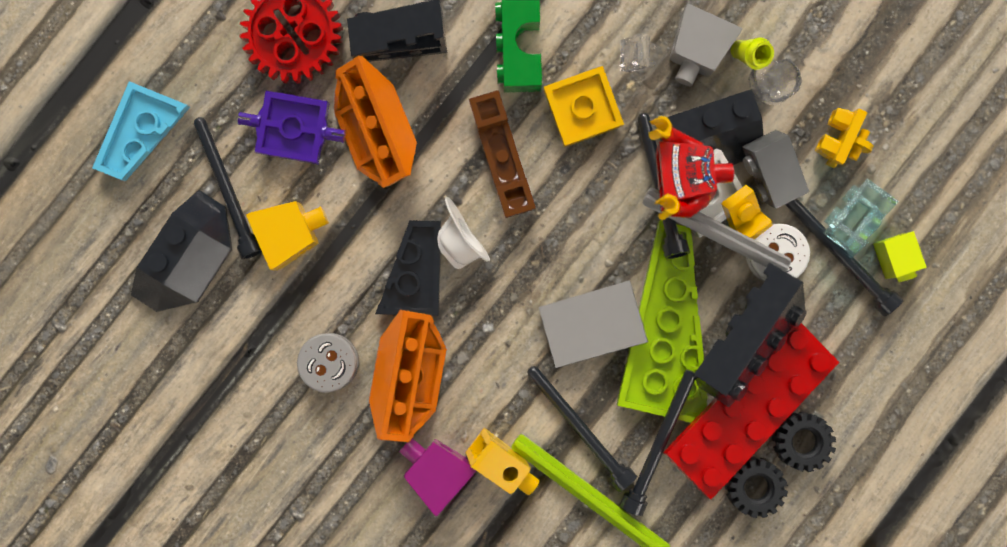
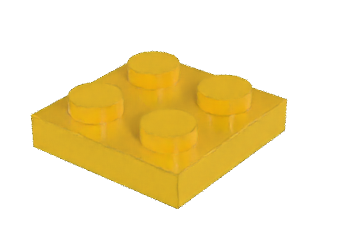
M603 66L543 87L564 147L624 126Z

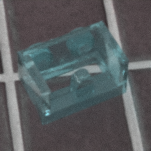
M868 178L859 188L853 184L842 198L846 202L845 206L842 209L836 206L824 221L829 226L823 233L847 250L851 259L868 243L867 239L880 227L883 218L899 202ZM859 201L871 211L855 232H853L842 221Z

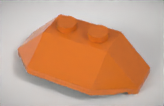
M357 56L336 70L335 79H337V85L335 89L334 113L341 130H346V137L344 136L357 170L385 188L411 174L417 141L394 85L363 56Z
M400 310L380 337L369 397L375 431L379 440L410 442L414 437V433L423 427L436 411L447 349L439 331L434 325L432 315Z

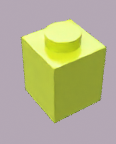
M914 231L873 243L885 279L897 278L898 282L907 281L917 277L916 271L927 268Z

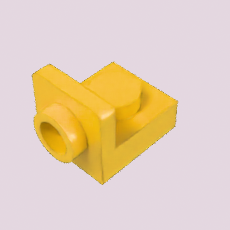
M747 185L721 203L730 228L752 239H756L773 226L771 219L761 212L755 192Z

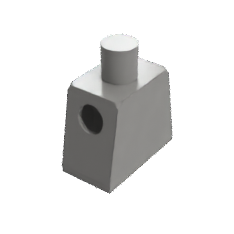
M687 3L680 16L670 54V60L681 65L675 80L691 87L698 73L709 77L737 39L742 28Z

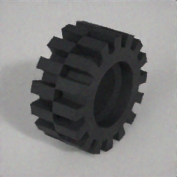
M793 412L776 430V436L772 435V441L776 443V446H773L774 451L779 454L778 457L781 461L802 472L803 470L813 472V468L820 470L824 467L822 464L824 461L827 463L831 461L832 458L829 457L830 452L835 454L836 448L832 447V443L836 442V437L831 435V432H834L832 427L828 426L824 419L806 412H799L798 414ZM807 429L813 433L815 445L810 452L801 454L794 449L792 441L798 431Z
M751 457L725 484V489L728 491V494H726L728 499L740 512L745 515L748 514L752 518H757V516L766 518L768 517L767 513L771 512L774 515L778 512L776 509L778 505L781 507L784 505L785 502L782 501L783 496L787 497L788 494L784 486L788 485L787 481L782 477L784 474L774 464L762 458ZM754 475L763 476L767 482V491L759 499L749 498L744 490L747 479Z

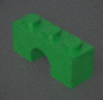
M501 0V2H495L496 22H502V33H496L497 53L503 52V64L497 65V83L504 84V93L541 92V54L525 53L516 44L518 36L523 32L539 30L540 0Z

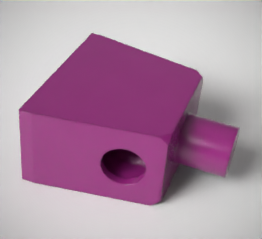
M412 438L399 451L412 463L411 467L404 474V478L436 517L476 472L471 467L468 458L437 439H434L424 449Z

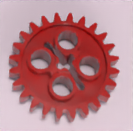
M250 0L255 8L253 10H243L249 17V21H241L240 25L248 30V32L242 33L239 36L243 41L249 43L242 47V49L247 54H252L248 60L253 65L259 63L257 69L262 74L269 70L268 76L272 80H275L280 74L283 83L287 84L290 76H292L294 81L300 84L301 75L305 74L312 81V71L316 70L323 75L324 72L321 65L323 63L330 66L333 65L329 55L340 54L334 44L343 43V39L335 33L342 31L343 26L341 23L335 22L340 18V14L338 11H331L335 6L332 0ZM292 6H302V10L298 15H288ZM276 10L282 13L308 48L309 53L307 55L301 51L275 16ZM270 23H275L276 30L270 35H264V28ZM320 30V37L316 41H307V35L310 31ZM285 49H295V54L291 59L282 60V53Z

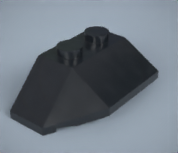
M200 190L170 215L137 266L131 296L156 312L199 302L232 251L227 207Z

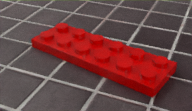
M802 323L798 327L793 326L787 333L788 337L784 346L778 352L773 351L767 359V367L760 376L754 375L748 383V391L740 401L735 400L730 407H727L714 398L663 452L706 498L711 500L839 364V361Z

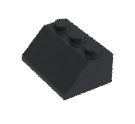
M752 89L667 117L673 128L702 142L704 146H710L713 150H721L728 163L733 165L743 162V158L746 157L742 146L764 136L762 116Z

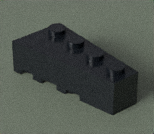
M771 263L768 264L763 272L767 275V278L760 289L753 286L747 295L749 300L743 314H734L728 323L725 341L722 339L716 341L694 374L697 386L727 407H730L735 400L740 401L745 396L749 388L748 383L754 375L760 376L767 367L769 356L774 350L778 352L784 346L788 337L787 333L793 326L798 327L807 313L805 310L803 282Z

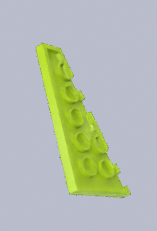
M660 220L658 221L639 303V312L648 342L629 348L616 405L665 417L685 370L689 369L696 372L704 360L697 305L698 293L694 274L695 262L692 231L686 226L677 224L679 234H682L683 239L688 241L690 254L675 259H665L662 245L665 244L664 238H666L663 221ZM696 380L678 420L691 423L707 407V392L697 386Z

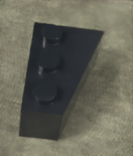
M430 0L375 13L361 12L355 14V17L347 18L352 59L357 56H363L368 62L448 53L440 0Z

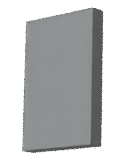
M630 280L539 307L555 368L648 342Z

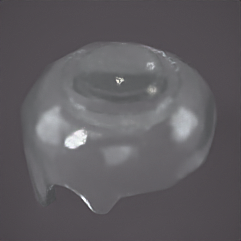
M786 58L778 61L772 60L768 66L760 70L751 69L748 81L756 99L766 105H780L799 91L802 77L800 69L792 60Z

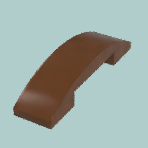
M499 90L470 98L469 103L505 218L535 210L536 206L522 168Z

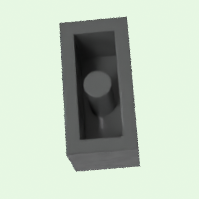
M774 130L742 146L746 156L743 158V163L748 173L753 175L756 185L753 188L761 203L765 202L776 209L810 192L789 135Z

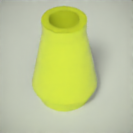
M759 37L735 41L731 46L730 53L733 58L739 59L750 68L760 70L772 62L774 48L767 39Z

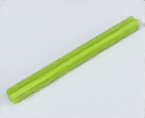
M520 434L511 446L513 451L641 547H671L669 543L525 435Z

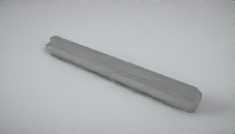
M650 188L643 199V205L661 213L663 211H660V205H655V201L659 199V191ZM698 212L691 218L668 217L764 267L771 263L785 272L789 269L791 264L789 257L701 212Z

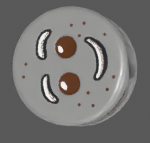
M336 333L319 334L306 341L300 349L297 358V368L301 379L308 387L318 392L329 393L344 388L354 379L359 368V356L353 343L346 337Z

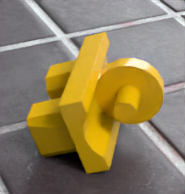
M841 108L833 110L827 125L841 131L838 139L825 134L821 137L815 148V152L828 159L826 165L832 168H836L837 164L843 165L849 152V158L854 161L858 160L861 152L867 154L872 152L874 145L867 141L870 131L863 128L860 130L868 112L860 108L853 112Z

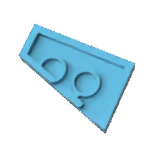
M129 81L92 168L127 181L189 110L190 106Z

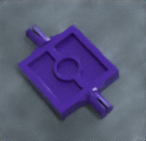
M266 90L264 103L258 115L239 112L238 115L240 117L238 118V125L256 127L257 141L255 153L319 165L321 149L325 141L331 140L344 143L345 138L343 136L346 137V130L328 127L327 116L330 103L324 100Z

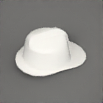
M445 197V202L451 216L438 233V247L441 253L456 269H461L480 257L486 262L490 261L486 250L471 233L456 205L449 197Z

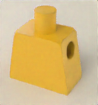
M297 201L246 214L269 269L273 271L281 270L317 246L319 242L313 230L329 224L326 213L321 206L305 213L302 204Z
M483 428L465 452L473 469L509 494L514 493L518 488L525 494L530 495L538 486L539 479L529 473L531 468L527 461L486 428Z

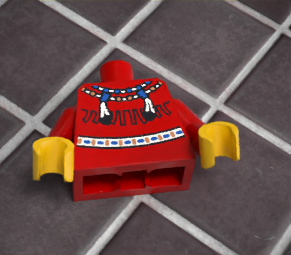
M660 116L650 121V124L655 125L657 129L649 132L651 140L662 139L655 153L659 199L655 201V205L659 204L660 211H663L658 214V217L661 220L669 216L691 218L706 208L710 201L713 200L717 192L718 183H733L734 167L732 163L715 164L712 147L704 146L702 142L673 128L667 117Z

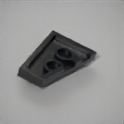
M409 220L396 255L394 266L388 277L382 299L375 314L397 315L400 310L439 316L441 251L438 247L437 238L439 230L442 228L441 221Z

